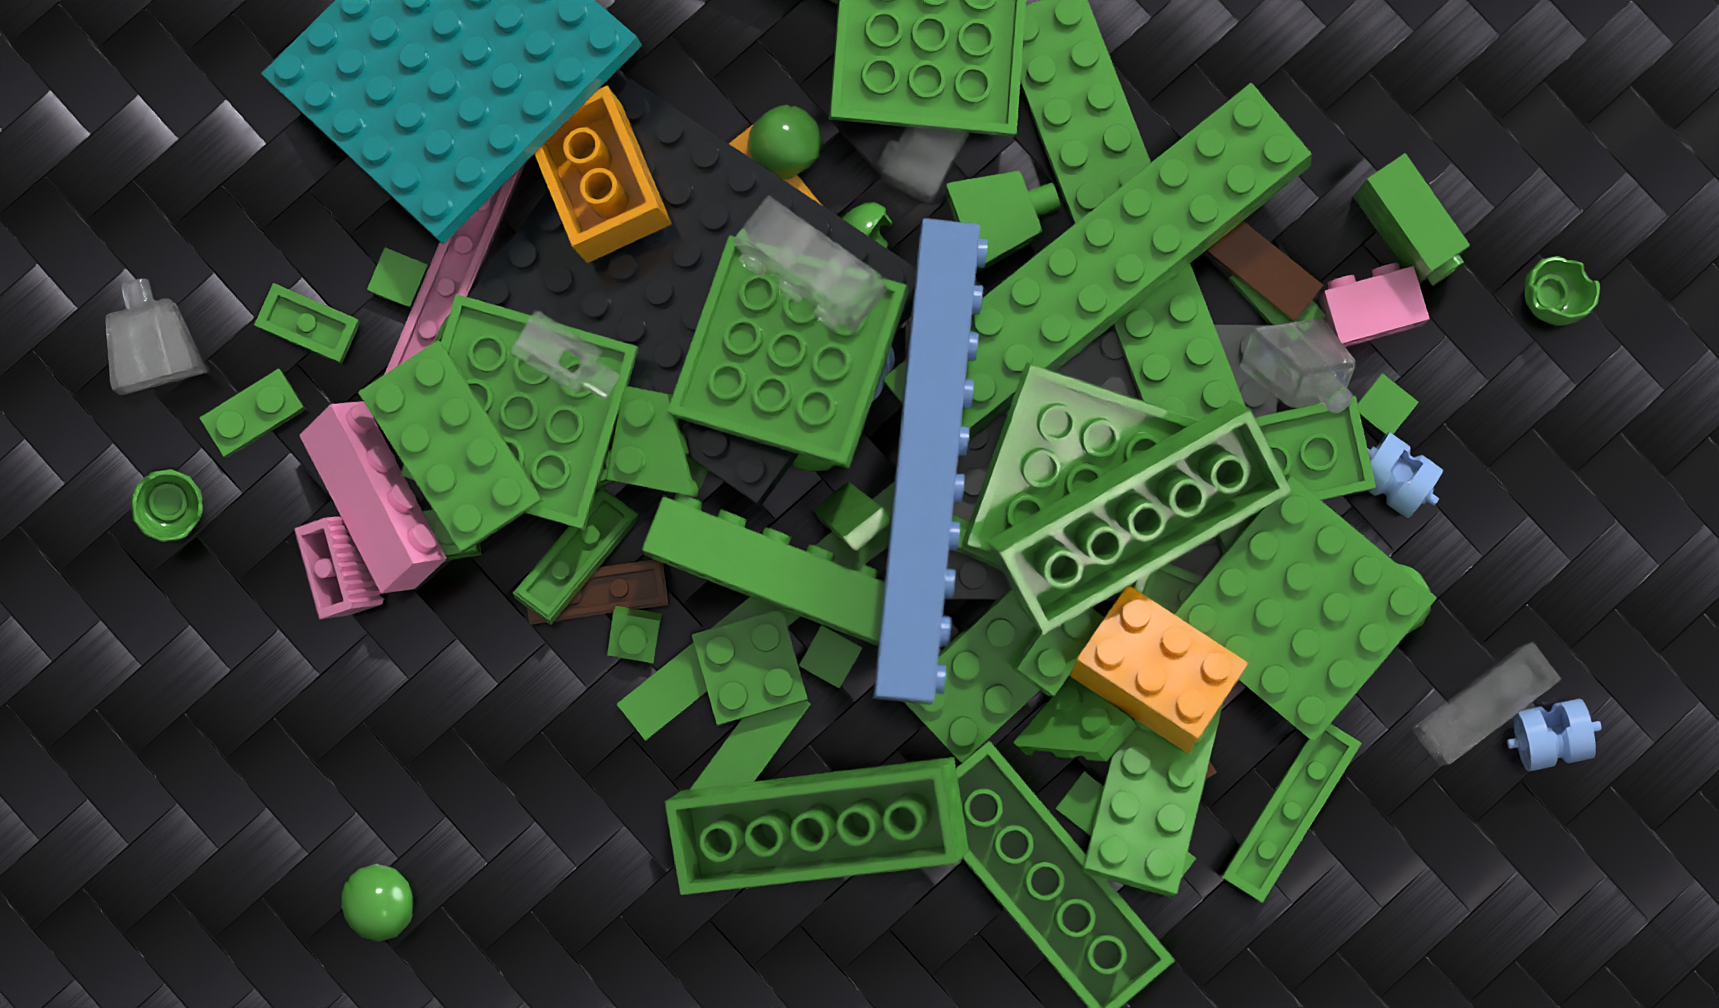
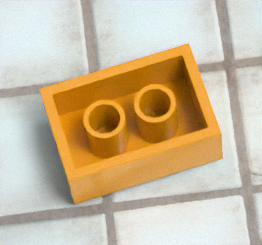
M608 85L597 90L534 153L571 245L586 263L672 224L624 108Z
M1128 585L1078 657L1070 677L1189 754L1248 663Z

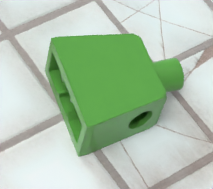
M1020 171L955 181L946 184L945 195L955 222L980 224L979 238L987 239L985 267H976L975 274L984 271L1040 239L1042 228L1038 217L1061 209L1059 197L1053 183L1028 191Z

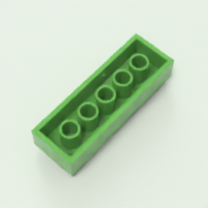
M1233 400L987 542L1029 621L1045 634L1292 491L1251 410Z
M676 493L673 500L666 497L662 498L642 549L644 556L879 646L885 582L877 580L880 574L878 570L857 562H853L850 569L833 562L835 554L810 544L806 552L789 545L790 536L767 527L764 528L761 535L745 528L746 519L720 510L718 517L701 511L703 507L702 502L683 494Z
M990 741L986 742L956 768L969 849L962 858L963 861L1087 1008H1120L1175 961L1106 879L1082 872L1086 858L1085 853Z
M954 757L683 790L665 801L680 895L958 863L969 851Z

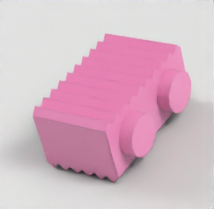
M341 516L323 518L294 529L319 620L348 616L382 605L384 598L380 596V591Z

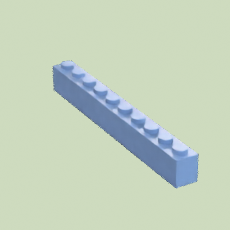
M923 218L920 226L873 699L932 704L934 702V694H943L946 665H937L939 646H948L951 618L942 617L944 598L953 597L955 570L947 569L948 551H957L960 522L951 520L953 502L962 503L964 490V474H956L958 455L966 456L969 439V427L961 426L962 408H971L974 380L965 379L967 361L976 360L978 333L970 332L971 315L980 314L983 286L974 285L976 267H985L987 239L979 238L980 224Z

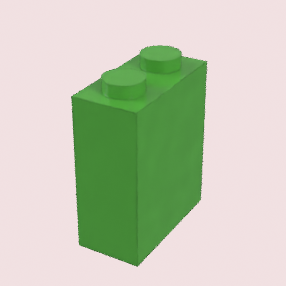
M1406 153L1367 178L1353 195L1403 269L1414 266L1419 284L1428 279L1433 286L1464 263L1460 255L1470 244Z

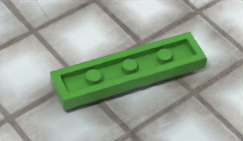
M1331 723L1315 742L1307 738L1221 875V878L1260 903H1263L1362 743Z

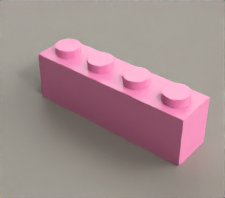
M365 402L330 404L299 436L380 593L415 589L447 558L435 533L425 518L414 493L411 491L406 479L401 476V470L395 457L390 451Z

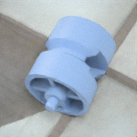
M1388 432L1376 448L1373 446L1371 449H1368L1376 489L1368 491L1374 496L1384 493L1386 495V504L1408 519L1421 503L1429 502L1433 506L1436 505L1439 498L1432 494L1435 490L1433 487L1441 476L1443 469L1423 455L1412 457L1410 455L1411 447Z
M1580 698L1555 703L1552 706L1551 712H1547L1541 706L1516 711L1513 716L1515 738L1507 740L1509 749H1518L1522 763L1528 772L1554 767L1558 758H1562L1567 764L1588 760L1595 757L1596 744L1594 732L1601 730L1600 721L1591 722L1588 709Z

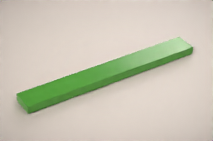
M895 482L872 499L884 511H886L894 495ZM891 522L857 550H853L833 532L815 546L834 553L835 558L833 562L850 569L853 562L866 565L888 548ZM750 597L712 628L776 611L780 608ZM783 610L787 628L801 617ZM694 642L617 703V706L645 741L708 692Z

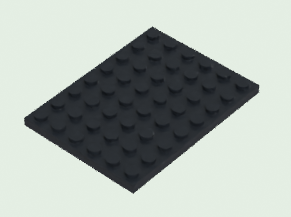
M630 79L617 96V99L624 108L672 224L586 263L572 247L548 189L468 296L482 302L637 346L639 350L628 387L673 395L729 235L905 284L910 291L902 313L913 299L916 267ZM682 419L678 420L679 429L685 436L689 451L685 455L759 507L763 505L799 455L798 453Z

